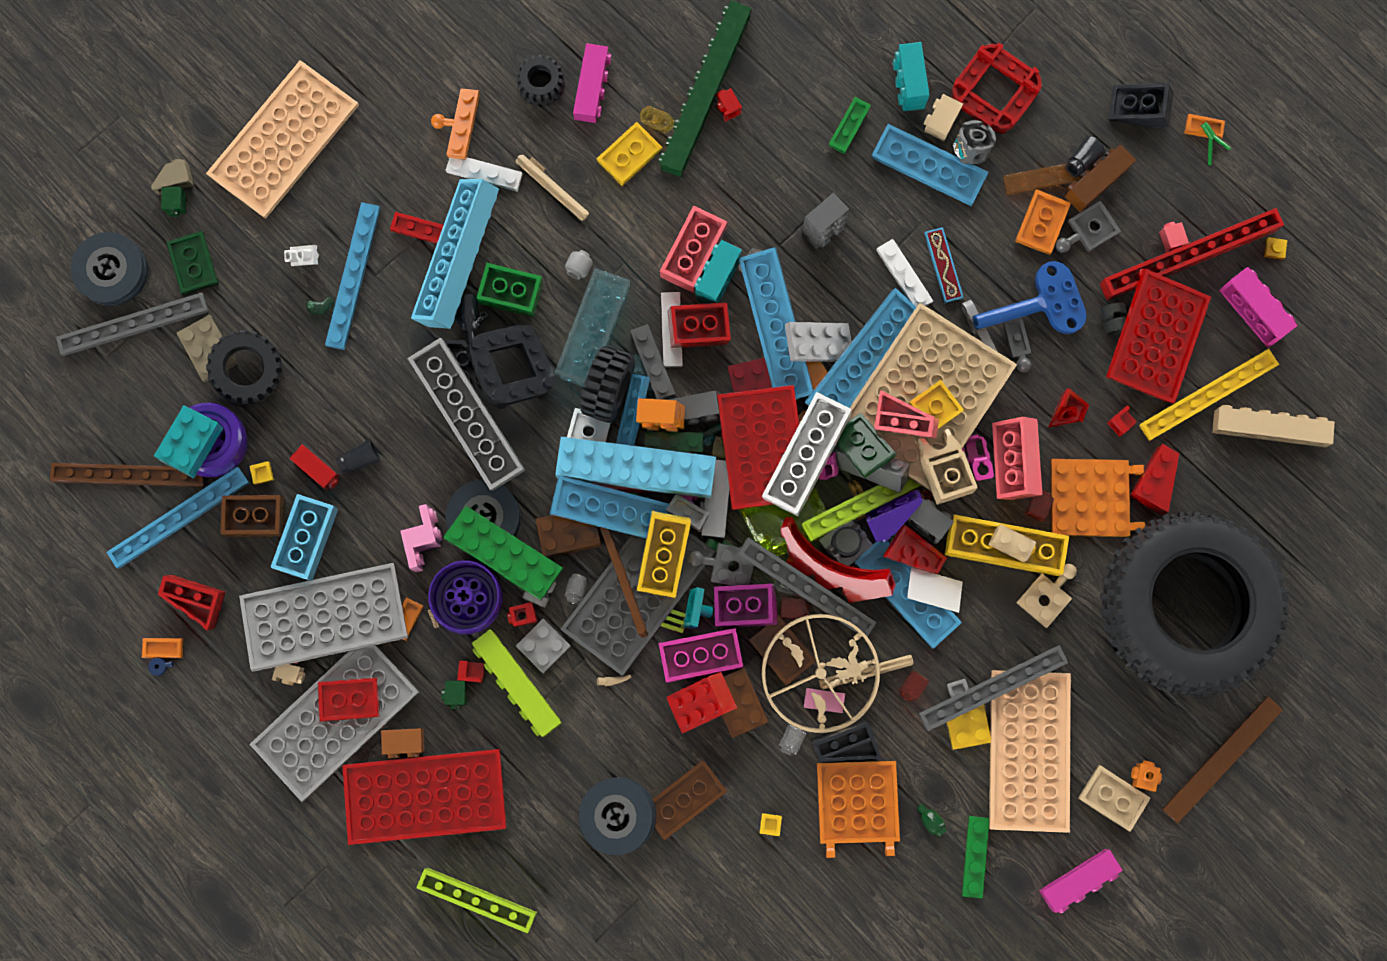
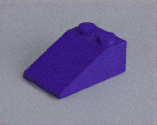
M918 489L865 514L876 542H885L891 539L892 535H895L921 505L923 500Z

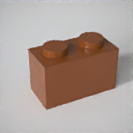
M424 729L381 731L382 754H388V758H400L399 754L407 753V757H419V753L424 752Z

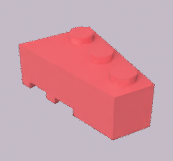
M880 390L874 429L936 439L939 419Z

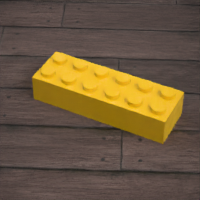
M953 515L951 518L954 522L948 530L944 554L946 556L1058 577L1064 573L1069 536L959 515ZM999 525H1003L1036 542L1028 560L1022 562L988 545Z

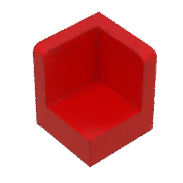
M1128 405L1107 422L1119 437L1136 424V420L1127 411L1130 409Z
M459 661L457 680L483 683L484 663Z

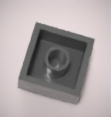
M922 498L923 502L905 523L935 545L942 539L954 521L951 520L950 514L936 509V505L932 501Z

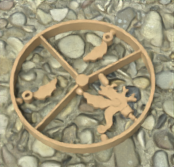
M813 614L793 620L776 633L764 654L762 683L771 706L786 722L805 731L815 733L833 732L853 724L869 709L879 687L880 667L872 643L858 627L837 616ZM831 618L842 621L858 631L854 636V640L851 639L849 641V645L854 646V648L849 653L848 661L845 658L838 657L836 659L832 658L826 664L823 662L819 663L808 619ZM806 620L818 668L815 670L814 675L769 695L765 680L768 654L775 641L779 638L783 640L782 642L786 647L791 649L792 656L796 659L798 666L801 667L804 659L803 651L800 650L799 646L791 644V639L785 638L782 633L792 625ZM861 637L865 639L871 649L874 658L872 661L866 662L864 660L858 663L855 658L858 652L856 641ZM875 664L876 675L872 694L863 709L852 718L833 688L839 685L841 680L846 684L845 680H849V677L854 678L853 685L858 683L857 676L864 682V679L867 677L861 675V671L869 668L868 665ZM825 666L847 669L836 670L838 674L835 677H839V679L829 684L825 678L826 671L823 668ZM815 677L824 679L850 717V720L838 726L825 728L823 724L826 722V717L823 715L827 707L825 700L822 699L821 695L811 692L815 708L819 712L817 720L822 724H820L819 728L802 726L783 715L774 705L771 697Z

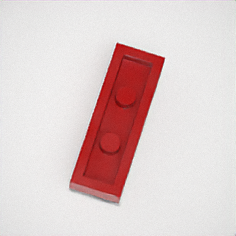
M395 212L390 230L437 244L444 225Z

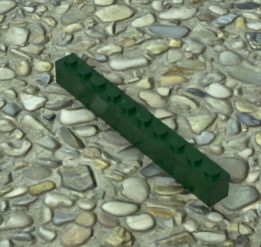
M733 0L730 1L729 6H725L722 13L724 18L722 22H718L715 29L717 34L709 42L708 48L710 50L708 55L704 54L701 64L703 66L701 71L697 70L694 78V81H696L695 85L689 88L687 97H689L688 101L683 103L680 113L682 115L680 119H676L673 126L675 131L667 139L666 146L668 147L666 152H662L660 155L659 163L661 170L680 178L682 177L749 22L751 7Z

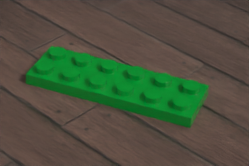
M465 506L444 536L445 540L540 601H542L563 570L561 566Z

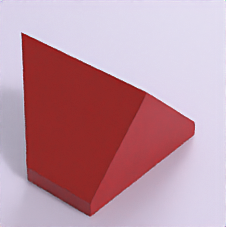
M1067 388L1060 396L1048 428L1079 421L1083 422L1089 404L1071 389Z

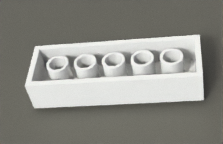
M816 392L762 495L763 499L799 516L852 415V409Z

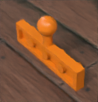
M460 90L454 119H447L441 114H435L431 118V124L436 129L452 126L447 150L448 158L464 160L467 158L480 97L479 90Z

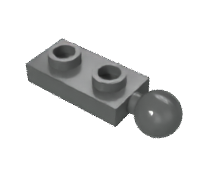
M1020 317L1003 322L1011 358L1019 359L1016 367L1020 372H1028L1031 369L1032 363L1026 356L1031 354V349L1023 319Z

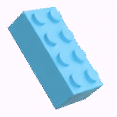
M297 494L271 568L308 581L313 580L338 509L333 505Z

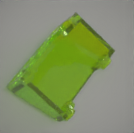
M813 487L809 500L806 501L799 516L776 505L740 509L752 540L776 556L788 552L786 540L780 533V527L785 518L793 517L798 529L807 541L813 542L810 541L802 523L827 511L815 487Z

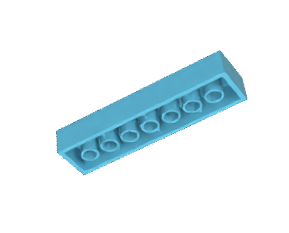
M484 179L459 180L411 319L427 327L451 329L454 323L456 311L461 303L463 291L467 286L469 274L472 271L480 242L485 234V228L491 217V211L499 188Z
M561 437L555 475L557 479L558 476H564L588 483L711 499L716 457Z

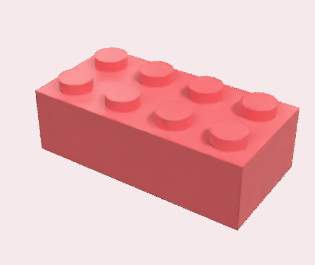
M693 206L660 270V277L694 293V285L698 277L702 278L704 272L702 270L706 261H711L712 249L715 244L719 245L727 229V221Z
M1019 417L992 423L997 499L1016 500L1041 496L1042 481L1037 419Z

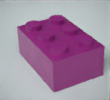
M757 584L714 587L715 626L719 628L777 625L775 585Z

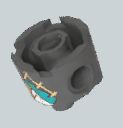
M971 120L962 125L953 143L954 152L962 164H979L987 160L996 140L995 132L989 125L984 126L982 125L983 122L978 120Z

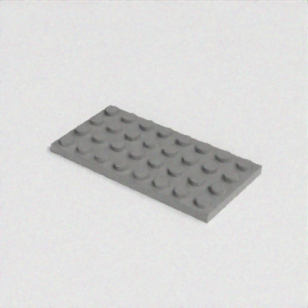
M394 563L239 596L252 672L408 638Z
M376 645L350 650L249 745L299 800L304 802L403 709L419 691ZM378 678L380 717L319 722L318 682Z

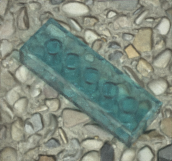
M594 268L555 370L556 378L584 387L588 371L596 353L603 346H609L631 288L630 280Z

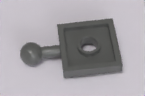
M1099 201L1068 220L1075 234L1069 238L1058 239L1055 247L1057 251L1065 253L1073 243L1080 240L1086 250L1090 252L1118 235L1121 230L1102 202ZM1090 223H1097L1099 225V230H1092L1090 228Z
M721 543L717 545L715 558L705 557L699 551H693L688 556V561L692 566H699L701 564L713 566L711 582L731 586L749 585L754 566L738 555L741 547ZM731 561L738 562V568L735 571H730L728 568Z

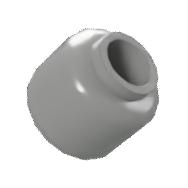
M583 250L572 252L565 264L567 274L577 280L585 278L593 265L589 257L590 255Z

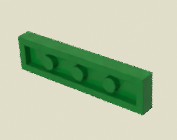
M968 816L962 896L983 899L989 818Z

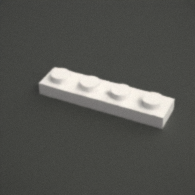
M449 158L446 172L468 179H484L494 186L516 192L519 190L523 176L522 172L471 158H466V160Z
M892 239L877 248L876 251L907 299L916 307L919 303L924 306L930 305L933 302L932 298L895 241Z

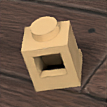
M291 664L277 666L272 680L280 682L282 679L281 683L293 686L294 682L302 684L305 678L304 668Z

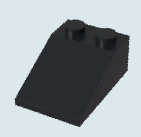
M1170 84L1113 85L1109 121L1149 128L1169 127L1174 95Z

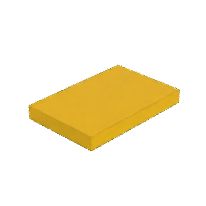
M636 122L596 160L623 186L662 150V146Z

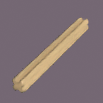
M524 155L517 157L516 164L580 220L587 218L589 212Z
M907 655L879 663L880 674L913 665L912 656ZM875 664L861 671L863 676H875ZM835 675L826 678L829 684L839 679ZM849 677V680L846 679L845 681L847 683L853 682L854 678ZM824 679L819 680L822 690L829 688Z

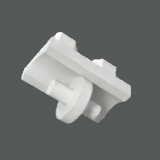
M317 245L290 247V250H285L284 252L285 262H291V266L318 264L319 254L316 251Z

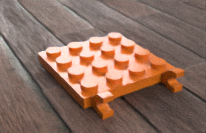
M1050 460L1051 533L1066 536L1129 537L1130 531H1135L1139 527L1142 530L1145 528V522L1130 523L1129 475H1141V473H1144V465L1129 466V460Z
M896 761L817 763L820 844H826V857L835 858L834 843L885 842V856H895L894 841H900Z

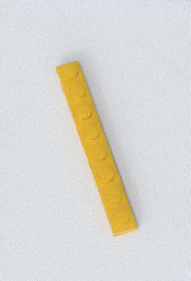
M1267 349L1144 421L1139 426L1150 441L1275 368L1279 363L1270 349Z

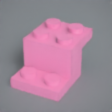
M427 504L419 506L423 525L401 530L409 568L414 572L423 571L422 565H425L423 555L419 552L440 547V541L443 540L440 529L438 530L435 524L438 522L436 511H433V508H430Z

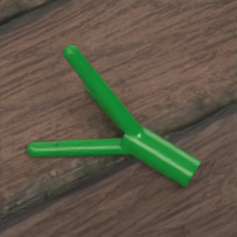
M1205 122L1201 127L1209 138L1208 165L1211 166L1213 139L1227 150H1231V147L1218 138L1208 122Z

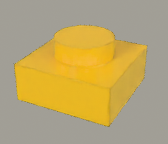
M1268 237L1266 239L1264 257L1279 260L1285 259L1287 240Z
M269 461L250 466L254 485L274 481Z
M762 813L760 834L780 836L782 816Z

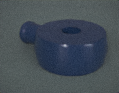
M154 658L148 665L150 673L154 676H161L167 671V668L174 667L173 661L166 662L162 658Z

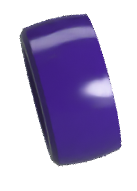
M200 403L189 407L218 422L223 427L198 470L197 475L220 477L235 469L242 462L248 446L247 433L241 420L231 410L219 404ZM225 434V441H222L221 436Z
M470 560L457 561L445 566L435 575L430 585L428 603L434 618L445 629L458 634H474L486 629L497 619L503 603V591L498 578L488 567ZM463 581V586L458 588L456 584ZM472 582L478 583V587L476 589L471 588ZM453 592L454 598L450 600L448 598L449 593ZM463 592L469 595V599H466V601H462V598H460ZM478 595H483L484 600L482 602H477L476 598ZM456 605L460 606L461 609L458 613L453 611ZM469 607L475 608V612L473 614L468 613Z

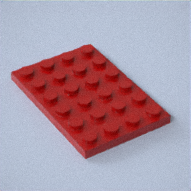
M1144 269L1106 377L1170 404H1175L1211 296Z
M794 385L717 395L732 510L775 505L763 499L762 495L799 426Z

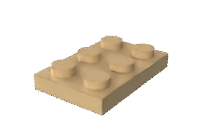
M1098 765L1078 799L1131 832L1149 802L1150 797L1101 765Z

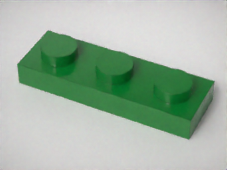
M854 97L828 146L845 154L871 105Z

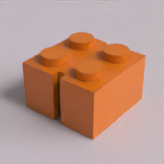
M638 398L636 422L642 424L643 428H647L650 431H659V428H662L668 432H677V429H684L686 406L676 400Z

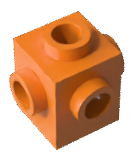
M1143 760V764L1136 763V767L1134 766L1131 772V778H1133L1132 786L1156 792L1157 784L1159 785L1162 779L1161 768L1155 767V763Z

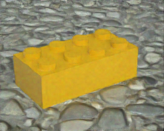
M652 511L637 591L676 598L691 524L690 518Z

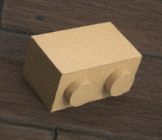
M945 94L942 95L940 100L936 99L932 107L934 109L933 114H928L924 125H926L924 132L944 142L963 103Z
M999 525L988 545L1025 562L1029 559L1036 542L1003 525Z

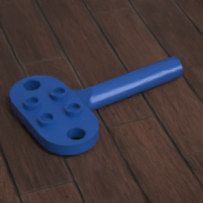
M1053 261L1042 265L1036 272L1037 297L973 315L972 321L974 327L979 330L1042 311L1047 315L1051 326L1056 331L1063 334H1073L1085 324L1086 310L1069 268L1063 263ZM1047 268H1052L1055 272V275H1049L1047 273ZM1067 320L1073 321L1074 328L1067 326Z

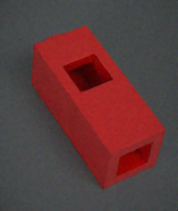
M303 444L289 458L327 491L333 489L338 484L340 476Z

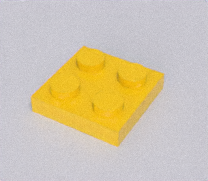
M939 380L909 402L910 405L939 419L938 429L964 411L942 380Z
M984 704L947 722L952 750L991 743Z

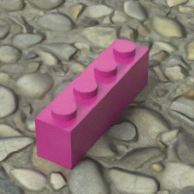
M586 43L573 111L574 120L596 123L597 117H601L602 106L599 105L600 100H604L605 96L603 83H607L608 71H606V67L611 63V54H609L607 46Z
M1104 849L1039 891L1051 911L1059 912L1060 914L1068 910V905L1072 902L1078 903L1085 899V894L1088 892H1096L1103 887L1102 884L1107 880L1111 882L1119 877L1118 873L1123 870L1111 851Z

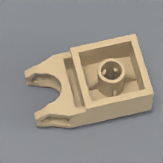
M949 429L943 432V449H933L924 437L918 440L920 462L937 505L972 494L978 488L965 453Z

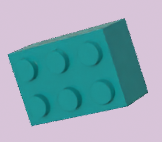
M922 43L899 44L898 50L895 52V59H893V70H897L895 84L896 88L900 90L898 104L902 105L903 111L925 109L929 98V89Z
M723 240L720 241L719 245H714L711 252V261H706L702 270L704 271L702 278L698 277L694 285L696 300L705 304L720 302L739 264L742 249Z
M183 405L154 457L194 478L223 427L218 422Z

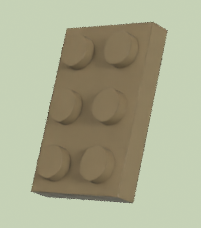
M211 315L177 332L181 343L204 383L209 380L206 370L208 353H211V347L214 343L217 344L220 341L219 338L222 337ZM233 355L227 362L226 370L238 364Z

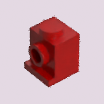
M731 88L717 93L718 103L716 104L721 113L724 112L725 122L742 114V106Z
M532 602L509 607L510 612L507 613L509 624H513V627L516 628L538 622ZM524 612L526 617L519 619V614Z

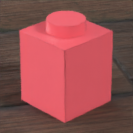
M1175 222L1167 223L1159 232L1166 253L1189 244L1182 222L1177 224Z

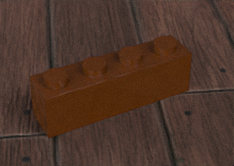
M1121 144L1116 149L1112 147L1105 154L1106 158L1104 160L1101 158L1093 164L1091 171L1087 169L1080 176L1081 180L1078 183L1074 181L1067 188L1069 192L1065 195V198L1079 212H1082L1135 163L1136 159Z

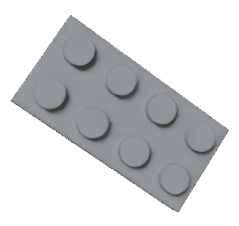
M788 322L785 324L791 361L836 362L852 342L849 323Z

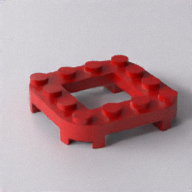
M997 43L982 45L960 76L956 78L952 87L951 98L963 103L961 109L983 122V125H989L993 131L1003 134L1016 125L1038 95L1042 82L1039 70L1035 66L1033 69L1004 50V45ZM990 66L1020 85V88L1002 111H999L972 92Z

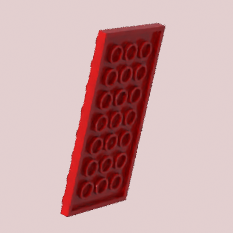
M500 749L342 765L348 845L507 829Z

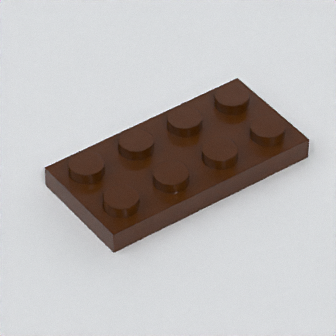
M704 760L653 798L656 808L655 829L664 840L727 792Z

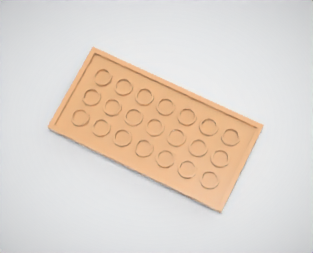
M299 61L206 174L266 219L359 104L305 63Z
M992 670L991 678L1005 671ZM1047 673L991 700L989 829L1070 833L1071 673Z

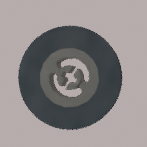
M102 232L87 238L79 245L71 262V276L77 289L93 302L105 306H116L130 301L141 291L147 278V261L142 250L126 236L114 232ZM109 258H118L120 267L112 260L110 261ZM99 272L111 280H101Z
M484 480L469 482L460 487L448 503L446 509L448 530L465 506L472 510L478 507L475 512L480 515L485 513L488 516L485 518L492 522V514L485 508L487 505H490L497 513V519L494 524L516 537L521 522L518 503L512 493L503 485L492 491Z
M622 777L603 780L590 788L581 802L579 809L580 828L585 839L600 852L609 855H623L632 852L644 845L653 833L656 823L654 801L649 792L634 780ZM612 802L624 804L625 808L618 806L609 810L606 817V810ZM617 813H620L621 815L619 819H615L614 817ZM628 815L630 816L629 823L623 830H615L611 827V825L617 826L626 822Z

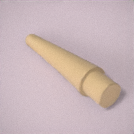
M631 675L598 677L597 685H615L630 679Z

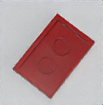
M377 677L318 682L319 722L380 717Z

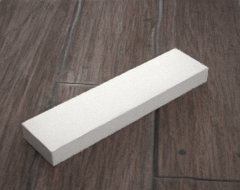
M680 292L661 293L663 364L665 368L682 367V347L671 348L667 313L671 306L680 305Z

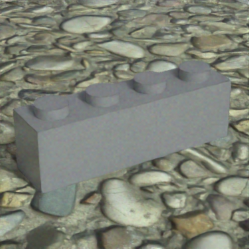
M716 460L711 499L705 498V502H701L700 508L709 513L708 518L698 531L702 532V538L709 537L722 540L725 538L729 482L726 461Z

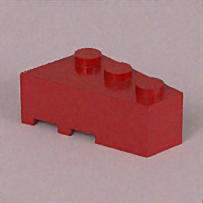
M1164 444L1157 447L1129 497L1162 516L1167 514L1170 507L1179 453Z
M166 575L162 578L158 595L175 608L183 611L189 618L194 619L208 631L215 629L226 592L174 575Z

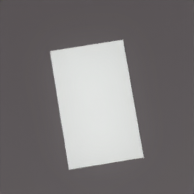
M911 567L907 598L959 613L962 581Z

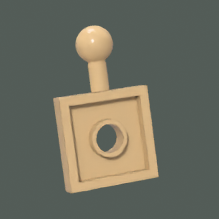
M1065 564L1063 575L1059 576L1054 583L1041 573L1016 603L1047 628L1072 599L1060 587L1067 579H1072L1076 576V567L1072 564ZM1041 595H1046L1049 598L1047 606L1040 605L1039 597Z

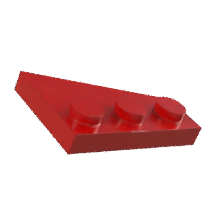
M902 525L897 531L883 556L884 558L934 574L939 573L947 557L906 525Z

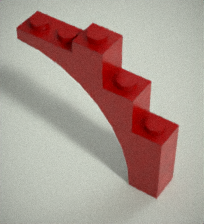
M793 517L784 519L780 527V533L786 540L787 551L790 554L786 563L806 576L814 575V581L825 589L842 587V593L846 596L848 603L893 595L896 584L890 569H859L839 563L818 551L808 542L798 529Z

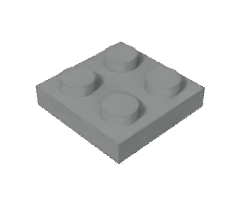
M544 619L516 645L543 674L571 647Z

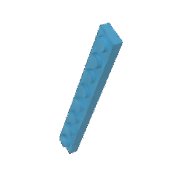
M361 202L325 343L327 347L341 350L346 348L381 210L380 206Z
M236 467L106 553L115 567L119 569L221 503L222 496H231L250 483L241 469Z

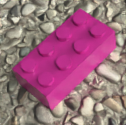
M1249 267L1241 271L1219 290L1267 348L1298 326L1295 323L1294 317L1287 314L1283 309L1282 303L1271 295L1270 289L1260 282L1256 272L1250 270Z
M736 628L659 643L666 683L743 668Z

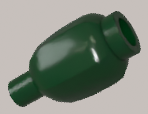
M923 803L917 807V810L922 814V823L932 835H937L939 838L947 831L945 821L937 812L927 809Z

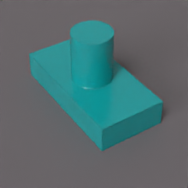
M698 587L690 589L683 627L689 629L698 627L700 616L707 618L712 616L713 607L702 604L705 589Z

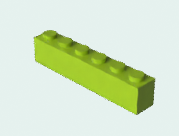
M488 630L472 643L474 646L472 650L475 655L485 660L484 666L490 674L494 672L498 678L495 681L502 690L506 688L509 692L507 697L513 705L518 704L521 708L519 713L525 721L530 720L533 724L531 729L537 737L539 735L545 737L562 724L561 720L493 630Z
M430 868L424 869L417 885V889L525 933L530 932L537 915L536 911Z

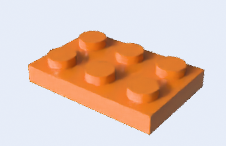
M1036 189L1015 242L1050 255L1071 203Z

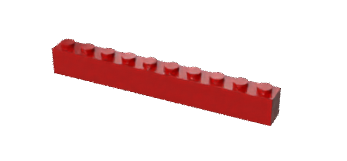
M1277 208L1106 277L1099 285L1106 300L1109 301L1136 290L1144 269L1167 277L1277 232L1284 226V223Z

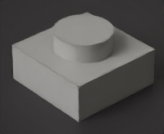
M966 679L946 684L950 698L969 689Z

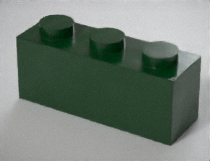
M645 432V448L684 453L691 452L692 454L703 455V433Z

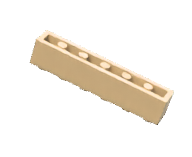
M1222 405L1214 411L1212 433L1328 447L1333 444L1335 422L1328 421V418L1324 417L1310 419L1307 415H1297V417H1294L1285 412L1271 414V411L1268 410L1254 412L1251 408H1240L1239 410L1233 409V406Z

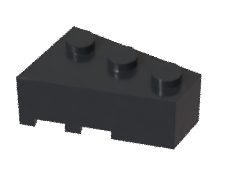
M865 719L857 721L846 728L810 739L819 762L882 759L869 723Z

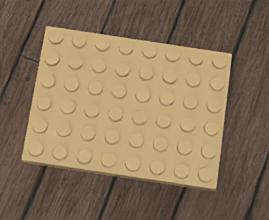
M919 303L850 406L852 415L849 420L862 413L870 424L875 427L880 390L909 404L915 397L939 380H942L964 411L938 429L936 439L924 438L933 449H943V432L949 429L962 449L1017 364ZM876 430L895 451V459L910 464L909 478L931 491L920 462L918 440L922 437Z

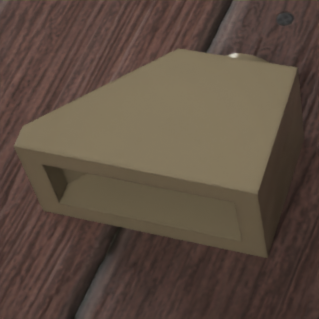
M175 159L171 163L165 164L152 184V190L157 195H161L162 187H181L182 189L193 187L190 166L182 159Z

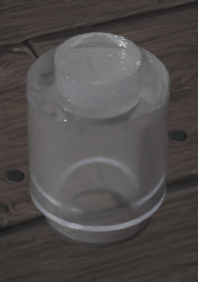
M572 574L564 596L567 597L566 601L577 604L578 601L583 600L588 584L586 583V577Z

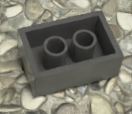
M833 192L805 216L802 235L816 250L820 247L824 248L830 243L832 236H838L845 229L844 225L848 218L849 208Z

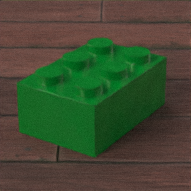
M486 263L477 301L480 305L534 318L543 286L542 276Z

